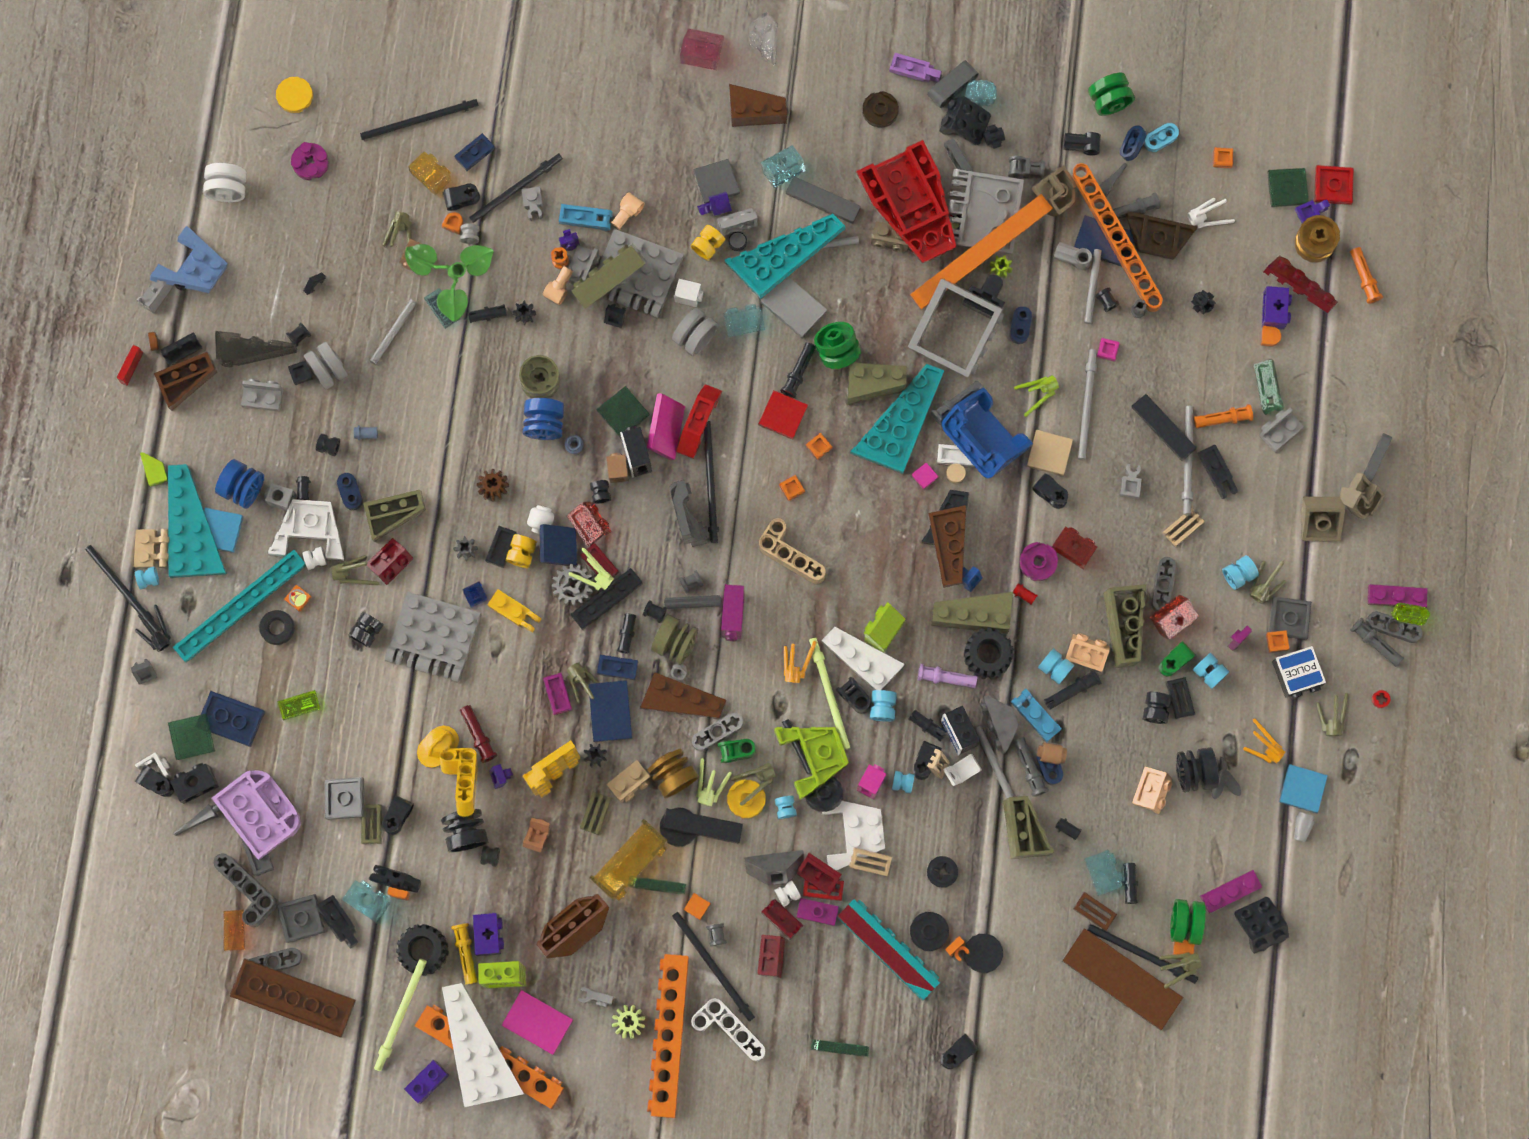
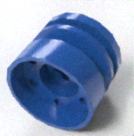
M532 398L524 402V416L528 418L523 421L525 426L523 428L524 436L538 440H555L562 437L563 432L561 428H563V423L559 420L564 417V403L549 398Z
M232 459L222 470L216 483L215 493L227 500L233 497V503L247 509L253 504L261 491L265 479L264 474L260 471L256 472L254 468L247 470L246 464Z

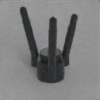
M154 605L163 634L161 632L155 633L142 614H138V617L152 635L151 640L139 629L136 628L135 632L153 650L161 652L170 646L169 640L171 637L167 632L158 606Z

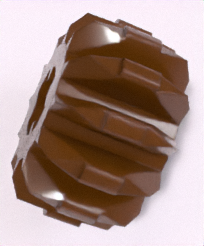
M491 469V474L484 471L485 477L479 476L478 479L481 482L476 484L480 488L478 493L480 495L484 494L483 498L485 500L490 497L491 501L494 502L496 496L501 500V493H508L505 489L509 487V483L506 482L508 480L507 476H502V471L500 470L496 474L494 469ZM494 483H496V485H497L496 487H495V486H492V487L490 488L489 484H494Z

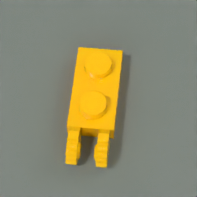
M497 589L487 604L488 607L532 633L535 628L531 624L524 621L525 618L529 616L532 620L539 623L542 620L531 612L530 609Z

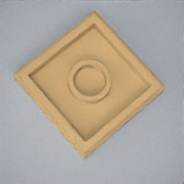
M1036 430L1026 467L1064 476L1073 439Z

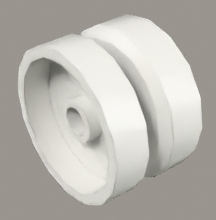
M228 163L207 165L204 174L206 180L203 187L204 196L220 202H239L245 197V187L243 184L246 182V170L240 166Z

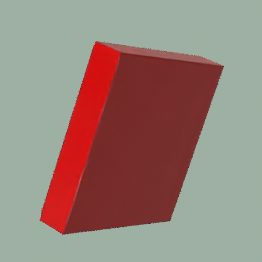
M1316 165L1314 202L1320 203L1328 200L1331 204L1352 205L1354 168Z
M773 390L758 425L793 440L808 408V404Z

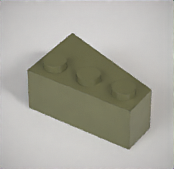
M420 489L363 503L371 538L374 542L426 510Z
M1019 796L1005 799L1003 805L1010 858L1041 857L1055 853L1046 838L1045 831L1042 830L1029 797Z

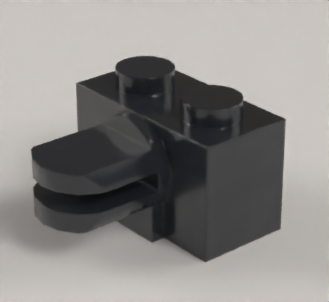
M995 274L988 276L981 289L971 285L969 292L1001 308L1004 307L1005 302L997 298L1003 287L1001 277ZM966 297L963 300L962 305L989 319L992 318L994 311Z

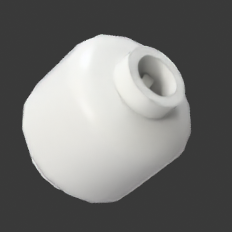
M537 505V508L531 509L527 524L532 527V532L540 534V525H552L554 520V514L551 512L552 509Z

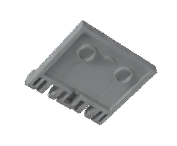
M960 169L953 170V178L967 179V181L952 180V185L966 187L965 193L958 191L950 192L951 197L964 198V201L949 200V214L961 215V218L949 217L950 223H960L959 230L953 229L954 235H958V237H955L956 246L971 248L1019 211L1024 180ZM1015 239L998 252L1013 254Z
M614 229L598 269L604 266L603 261L611 255L614 258L619 254L618 250L626 244L630 246L632 243L645 258L646 263L615 286L610 292L609 300L614 301L618 290H620L617 303L626 307H630L634 296H637L633 305L635 310H638L642 299L648 300L644 307V313L648 314L654 303L651 316L658 318L684 254Z
M407 592L390 646L385 655V661L393 663L396 657L395 663L400 665L405 652L411 654L407 661V667L412 668L416 655H419L415 670L429 673L433 660H436L432 675L437 676L443 662L447 664L444 678L448 679L450 677L452 668L455 666L451 680L459 682L481 613Z

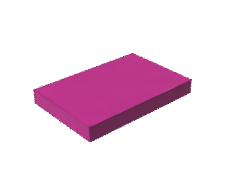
M657 394L647 443L648 449L669 460H675L685 405L664 394Z
M521 990L502 1026L554 1055L573 1019Z

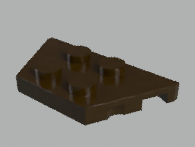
M1131 211L1126 213L1137 252L1174 260L1197 230V226Z

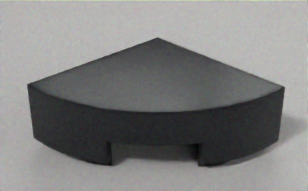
M321 272L310 277L303 291L307 295L315 291L314 287L318 283L322 284L326 276Z

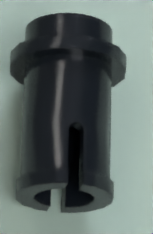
M298 476L296 480L297 500H309V484L311 481L307 476Z
M1060 818L1055 826L1058 832L1061 831L1074 840L1078 838L1082 830L1069 823L1066 818Z

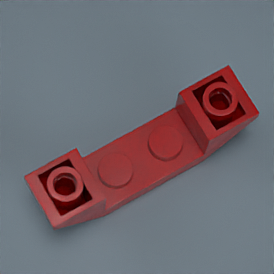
M707 384L703 386L696 397L682 430L677 453L692 459L695 458L701 444V436L713 408H716L723 392L722 390Z

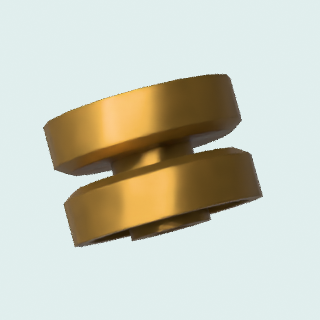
M1324 215L1309 217L1302 223L1294 239L1295 249L1304 260L1309 262L1327 260L1333 254L1340 241V230L1338 225L1329 217Z

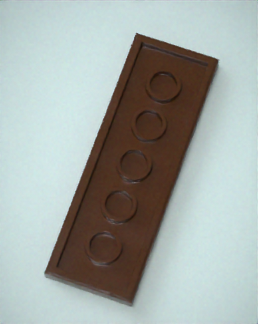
M1085 928L1062 960L1066 965L1159 1030L1164 1028L1184 998L1170 987L1165 989L1164 983Z
M246 958L243 959L229 995L232 998L340 1038L344 1034L356 999Z

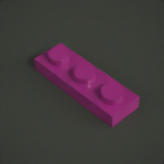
M1370 584L1368 586V605L1426 609L1428 588Z
M1251 870L1201 895L1200 898L1205 902V907L1210 914L1262 888V885L1254 870Z

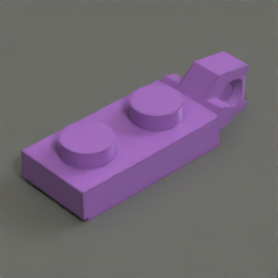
M898 53L894 54L889 69L891 73L923 82H929L930 80L939 82L942 71L933 69L934 66L930 65V62Z

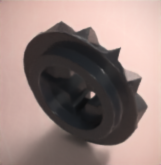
M939 856L929 863L927 877L933 885L946 888L956 881L958 867L951 858ZM946 864L945 871L951 875H944L943 878L939 880L940 874L934 869H941L943 865Z

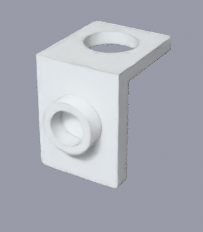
M156 752L135 764L138 769L142 770L144 765L148 766L156 761L163 775L168 779L172 778L168 770L170 768L169 763Z
M969 754L959 762L943 770L951 784L955 786L963 783L982 769L974 755Z

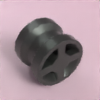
M484 845L480 864H491L493 867H497L500 848L495 847L492 849Z

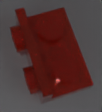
M582 502L567 515V518L586 545L591 546L603 535L610 534L611 530L609 523L598 513L599 509L594 503Z

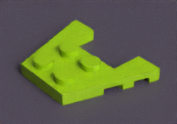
M776 727L774 729L780 746L797 740L800 741L812 776L794 782L800 800L849 764L836 727Z

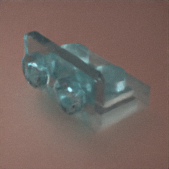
M756 304L745 305V309L740 310L737 307L726 309L727 312L723 313L728 337L765 330L761 307L756 306Z
M1109 850L1084 859L1098 896L1122 887L1121 883H1124L1120 871H1116L1115 864L1117 862L1114 854L1110 853Z

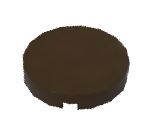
M885 91L871 93L865 98L862 114L864 119L870 125L877 128L890 126L896 121L899 114L896 98Z

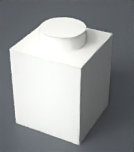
M679 279L674 299L677 303L697 307L698 301H702L704 291H701V284Z

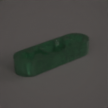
M640 877L629 878L628 887L673 894H685L686 884Z
M812 1040L811 1050L862 1057H868L869 1055L868 1046L823 1040Z

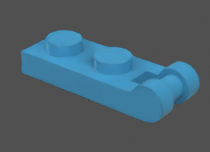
M561 204L559 224L610 231V219L613 216V211ZM598 216L603 217V220L597 221Z
M1024 689L1018 698L1015 697L1011 700L1012 705L1046 742L1061 730V727L1033 698L1027 689ZM1027 700L1030 705L1025 709L1022 704Z

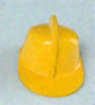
M444 725L433 729L418 746L417 756L421 764L431 768L439 766L440 752L448 748L458 747L459 737L457 732L450 726Z

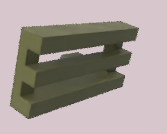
M593 791L580 829L599 835L612 798ZM595 798H599L589 827H586ZM602 800H605L606 802L596 830L592 829Z
M365 804V817H361V844H382V804ZM366 809H370L369 839H366ZM374 809H377V839H374Z

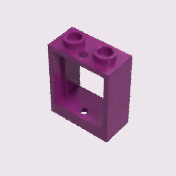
M725 584L721 633L722 638H725L727 641L741 639L745 596L744 586Z

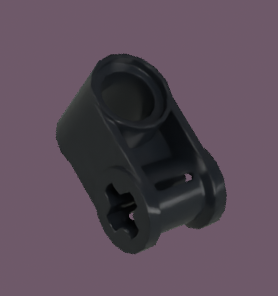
M471 183L447 188L443 191L448 211H455L463 207L475 205L480 200L477 187Z
M1046 473L1032 487V490L1039 497L1056 509H1061L1067 504V490ZM1056 497H1063L1062 499L1056 500Z
M850 676L848 678L849 681L841 688L838 687L836 691L857 713L865 714L870 709V698L855 679ZM861 699L867 702V705L862 708L856 704Z
M923 741L914 764L913 774H915V778L925 780L929 777L931 770L927 765L928 763L933 764L931 757H936L934 750L938 749L941 751V747ZM924 766L925 771H923V773H919V768Z
M144 765L135 780L139 785L163 797H169L174 793L170 780L147 765ZM162 784L166 786L165 790L161 788Z
M398 795L393 798L382 821V825L388 834L395 835L401 831L406 819L413 810L414 803ZM393 821H394L395 824H396V826H395V827L392 826V827L390 828L389 825H388V823H389V822H390V823H393Z
M965 1033L952 1047L943 1053L941 1064L946 1069H953L964 1060H967L979 1048ZM947 1055L949 1057L952 1055L954 1056L955 1059L953 1060V1062L955 1064H948L946 1062L948 1060Z

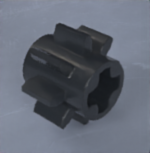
M995 124L988 126L987 132L983 133L986 145L993 146V149L1001 147L1002 141H1005L1002 127L997 128Z
M1204 290L1196 293L1191 301L1194 304L1193 309L1197 313L1201 312L1203 315L1212 311L1214 304H1216L1213 300L1214 295Z
M525 300L520 305L516 303L517 310L512 311L513 315L517 316L515 318L516 322L521 321L524 325L529 321L533 323L532 316L536 315V311L532 310L534 308L533 304L528 305Z
M590 744V749L584 750V753L588 755V757L584 758V761L590 760L591 768L594 764H598L601 767L600 763L602 760L607 761L603 757V754H606L607 751L606 749L601 751L600 744L597 747H593ZM597 751L600 757H596L593 760L591 754H595Z

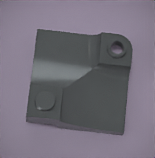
M680 480L672 483L670 492L684 545L691 543L692 547L707 544L706 538L709 537L707 526L703 527L702 521L697 522L686 506L687 501H689L688 494H692L689 482L685 483V480Z

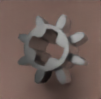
M464 536L463 540H456L458 546L454 547L453 550L459 552L457 554L458 559L464 557L468 561V558L471 556L475 558L474 551L478 550V547L472 546L475 542L474 539L468 541L466 536ZM464 546H465L466 548L469 547V550H468V551H466V550L463 551L462 547H464Z

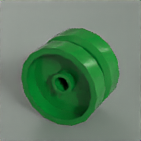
M1119 72L1107 75L1094 82L1088 88L1090 98L1096 101L1094 107L1099 116L1114 114L1134 102L1135 95L1132 89L1128 87L1129 81L1124 73Z
M830 323L822 327L815 335V346L822 363L827 368L840 369L854 363L861 354V346L856 338L854 328L849 323Z
M1175 899L1170 923L1171 942L1183 943L1187 934L1189 944H1201L1205 928V902L1193 901L1189 908L1187 900Z

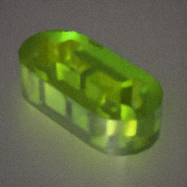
M1397 603L1392 611V617L1400 622L1424 625L1430 617V612L1422 606Z

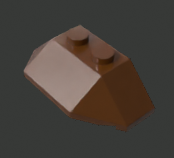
M599 894L574 900L546 923L540 940H538L536 945L547 959L573 955L602 931L609 906Z

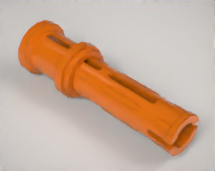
M1361 247L1352 249L1350 254L1361 278V289H1364L1366 293V301L1368 304L1375 303L1383 298L1376 285L1378 282L1371 275Z
M1248 404L1242 408L1235 409L1231 407L1229 411L1195 416L1194 424L1197 429L1228 422L1237 424L1238 421L1243 420L1253 421L1252 407Z

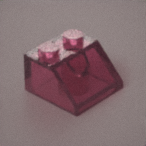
M688 28L680 52L681 63L717 70L724 35Z

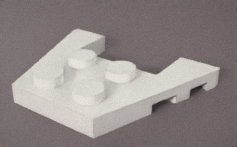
M293 499L285 514L280 530L275 536L272 547L269 548L268 554L272 556H286L289 537L327 540L325 558L328 560L344 561L332 503Z
M841 801L840 805L834 810L822 812V815L843 814L847 853L827 855V864L837 871L849 866L854 847L876 853L885 849L881 809ZM859 853L857 854V856H859V857H863V858L869 857V856H867V855H863V854H859Z

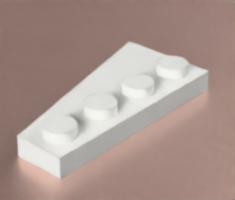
M836 627L822 640L826 647L874 690H882L905 665Z

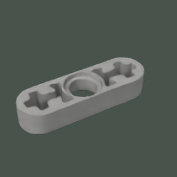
M731 713L696 733L692 737L694 749L704 751L739 731L743 726L742 717L737 713ZM731 718L739 719L737 722L738 726L731 725L728 727L730 731L726 732V728L722 723L725 722L728 725L731 723ZM713 728H722V736L714 737L712 735ZM709 732V736L713 740L712 742H709V739H707L702 747L700 744H695L698 737L704 739L707 737L705 733Z

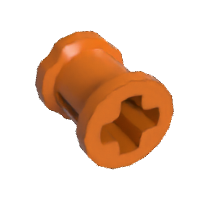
M562 247L552 250L551 258L554 267L557 269H562L563 266L567 267L569 264L567 251Z

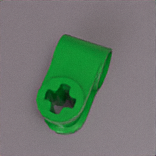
M1182 641L1159 664V671L1163 676H1172L1193 659L1196 654ZM1171 664L1172 667L1168 669L1166 666Z
M750 739L718 743L722 755L721 763L749 759L756 753L755 744ZM746 744L752 746V751L749 753L742 752V747Z

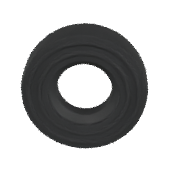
M273 610L266 613L259 624L262 638L273 645H281L288 642L295 630L294 621L291 616L281 610ZM276 620L282 621L284 624L283 632L278 635L270 632V625Z

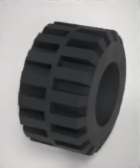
M979 629V632L972 634L965 646V665H968V670L970 672L973 671L975 676H982L981 679L1000 677L1002 673L1007 671L1013 659L1014 648L1011 646V640L1006 638L1004 632L1001 634L999 629ZM983 644L994 645L999 650V660L995 663L983 662L977 654L978 648Z
M417 924L412 928L406 929L407 931L401 934V939L398 940V948L396 949L397 958L401 965L409 972L414 973L418 961L412 956V947L417 940L426 938L433 943L434 951L432 956L426 960L427 963L422 976L434 974L436 970H440L442 964L446 963V956L449 954L447 950L449 946L445 936L439 930L427 924Z

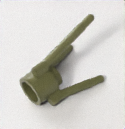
M404 212L395 213L383 246H386L392 231L393 235L390 246H393L398 230L404 231L405 228H407L408 243L411 239L412 226L408 214Z
M366 555L338 563V565L331 567L334 581L339 580L340 584L379 585L378 581L346 578L350 576V569L368 564L367 562L356 563L366 559Z
M1262 561L1258 570L1259 576L1255 578L1254 584L1250 589L1252 592L1250 596L1255 601L1261 604L1264 601L1268 602L1270 597L1286 583L1283 580L1272 591L1268 588L1284 565V561L1280 562L1265 584L1260 583L1258 586L1265 566V561Z
M579 662L573 664L567 669L569 674L567 678L571 684L577 704H580L581 701L575 682H580L589 697L594 699L584 679L587 676L593 683L599 682L588 672L585 666L582 667Z
M1348 693L1344 695L1340 720H1338V695H1334V719L1328 720V724H1326L1320 703H1316L1322 723V731H1326V736H1342Z
M770 763L730 778L733 781L756 774L760 782L764 781V783L740 802L741 806L767 785L773 783L771 779L775 777V772Z
M1188 952L1159 957L1160 960L1181 959V962L1161 967V971L1180 966L1185 971L1188 970L1165 984V989L1189 975L1196 974V969L1201 968V960L1197 953L1190 954Z

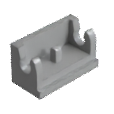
M157 280V282L153 281L141 298L138 297V304L154 313L174 285H168L165 281Z

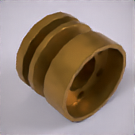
M682 748L664 754L647 769L650 775L655 774L652 777L654 781L664 780L658 788L665 799L686 789L699 778L693 766L683 768L688 758H681L684 755Z

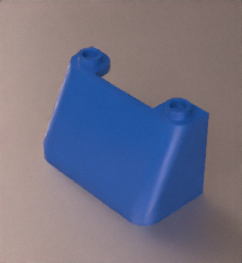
M983 387L957 403L943 419L942 428L981 475L985 478H991L1027 451L1033 443L1025 434L1018 433L1014 437L1010 435L989 411L993 405V399Z

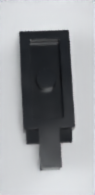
M332 895L317 904V910L340 942L345 941L350 949L356 946L358 941L354 936L356 933L355 926L335 896Z

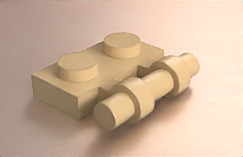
M136 529L135 568L155 566V561H159L160 568H167L168 529H161V536L156 537L157 531L155 529ZM156 544H160V553L155 554Z

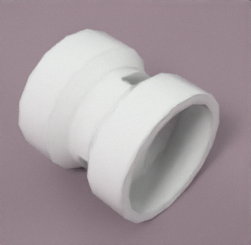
M317 547L311 552L309 550L303 552V558L308 570L314 569L318 565H327L322 547Z
M792 880L786 883V886L783 888L779 887L774 890L783 907L789 905L790 901L801 898Z

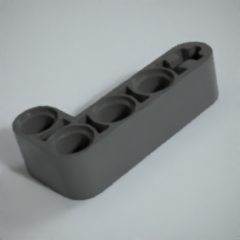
M224 853L218 854L214 858V867L252 902L242 914L243 922L251 927H258L277 907L276 898L232 857ZM225 860L226 863L232 868L229 870L228 868L222 866L223 864L221 863V861ZM241 871L243 874L242 879L235 881L234 875ZM251 885H256V892L250 895L248 888ZM265 898H270V906L264 908L262 906L263 900ZM256 912V921L250 923L249 915Z

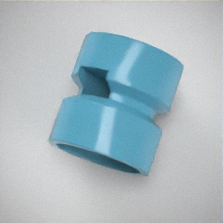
M1247 555L1238 559L1236 565L1232 563L1222 569L1226 581L1234 590L1245 585V581L1250 582L1259 576L1256 565Z
M1053 648L1038 668L1045 674L1050 673L1051 679L1060 684L1075 665L1068 659H1062V655Z
M1211 652L1192 669L1199 677L1205 678L1204 682L1211 689L1229 673L1223 664H1218V659ZM1211 665L1214 670L1208 674L1206 669Z
M886 690L872 691L871 703L874 706L870 710V719L883 722L894 721L895 710L892 706L896 705L897 693Z

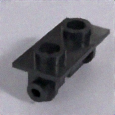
M193 332L161 349V353L170 366L202 349V346Z

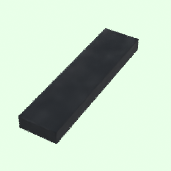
M1147 394L1132 405V409L1181 461L1196 450V446Z
M630 568L614 580L606 590H601L570 615L581 630H583L640 587L643 582Z
M666 808L662 828L739 844L743 824Z

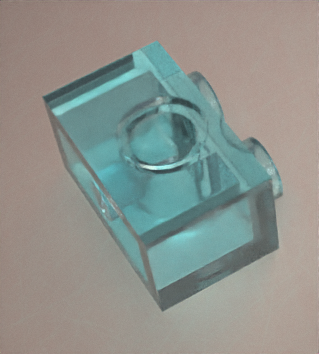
M793 145L760 162L763 173L773 188L806 171L803 158Z
M355 880L342 900L378 923L390 905V902L387 901L388 896L379 890L377 893L370 890L372 886L364 880L360 883ZM366 895H371L372 902L364 905L363 898Z

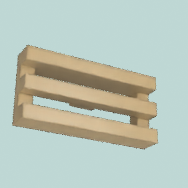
M1191 508L1192 518L1172 535L1169 532L1188 516L1182 515L1163 531V534L1175 547L1205 522L1199 518V515L1194 512L1193 508ZM1196 520L1198 522L1178 540H1174L1193 521Z
M935 749L936 757H931L933 764L928 763L927 767L935 777L942 779L945 774L943 769L948 767L950 762L942 751Z
M854 847L849 867L888 876L892 856ZM859 853L871 857L887 860V862L884 863L872 859L857 856V854ZM861 861L885 867V870L855 864V862Z

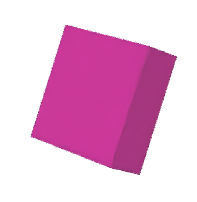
M1101 338L1096 357L1115 362L1120 342Z
M927 463L923 464L911 475L923 490L938 479V475Z

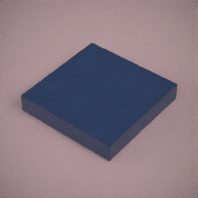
M547 524L540 525V563L564 566L573 564V567L576 566V528Z

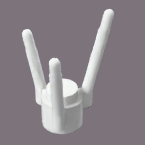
M1212 198L1199 207L1190 210L1188 218L1191 225H1197L1199 229L1204 226L1234 223V219L1204 222L1207 219L1205 213L1226 203L1227 199L1207 207L1216 200Z

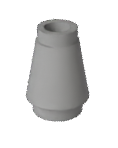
M1299 812L1298 817L1296 816L1295 840L1306 842L1315 823V816Z

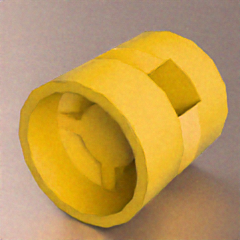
M706 225L700 232L701 237H696L690 247L701 258L709 261L716 253L715 248H720L725 238L717 229Z
M515 534L510 544L512 549L508 551L506 562L518 567L529 568L532 561L530 554L534 553L537 541Z

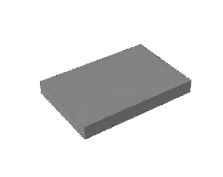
M789 277L784 279L760 301L761 304L801 338L827 312L824 306Z

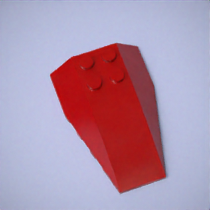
M923 140L906 147L905 152L875 166L872 163L856 171L873 206L922 263L957 247L944 197V189L941 184L940 172Z

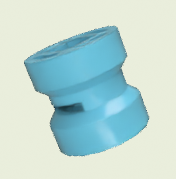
M155 566L149 567L145 572L143 570L135 571L136 582L140 590L145 589L148 585L156 586L160 584Z
M895 771L892 790L898 791L902 789L906 793H911L915 774L903 775L902 772Z
M784 796L775 799V805L778 807V819L797 816L796 809L793 807L795 802L794 796Z

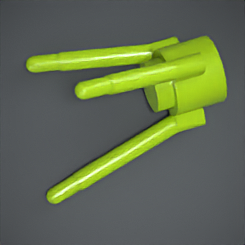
M1053 375L1014 386V389L1017 390L1036 385L1029 388L1028 391L1032 392L1041 389L1043 393L1047 392L1042 399L1024 413L1025 417L1049 397L1055 395L1054 390L1059 389V384Z

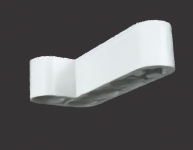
M719 999L709 1000L692 1017V1026L700 1032L705 1031L716 1022L751 1060L760 1061L765 1056L764 1046ZM716 1002L720 1004L721 1009L718 1013L714 1014L710 1012L709 1007L712 1003ZM700 1016L706 1019L705 1026L701 1028L695 1025L696 1018ZM726 1017H731L735 1023L733 1027L726 1028L723 1025V1020ZM740 1032L748 1034V1040L744 1043L737 1040V1035ZM752 1039L755 1041L752 1045L756 1049L758 1047L761 1048V1056L759 1057L751 1055L753 1051L750 1047L747 1050L744 1048Z

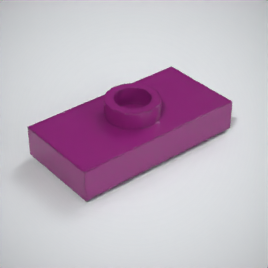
M1246 626L1242 631L1238 629L1230 637L1233 641L1228 647L1232 651L1235 650L1249 636L1252 629L1249 626Z
M562 673L543 678L553 715L571 711L572 706Z
M800 898L796 918L835 926L839 906Z

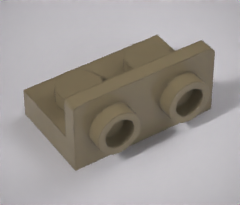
M875 222L871 238L872 245L881 249L885 247L891 248L895 252H907L908 245L890 224Z

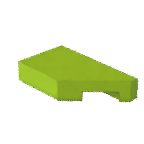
M141 452L140 455L149 486L168 482L164 463Z

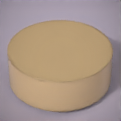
M960 464L950 465L946 472L947 479L955 484L962 482L966 475L965 468Z

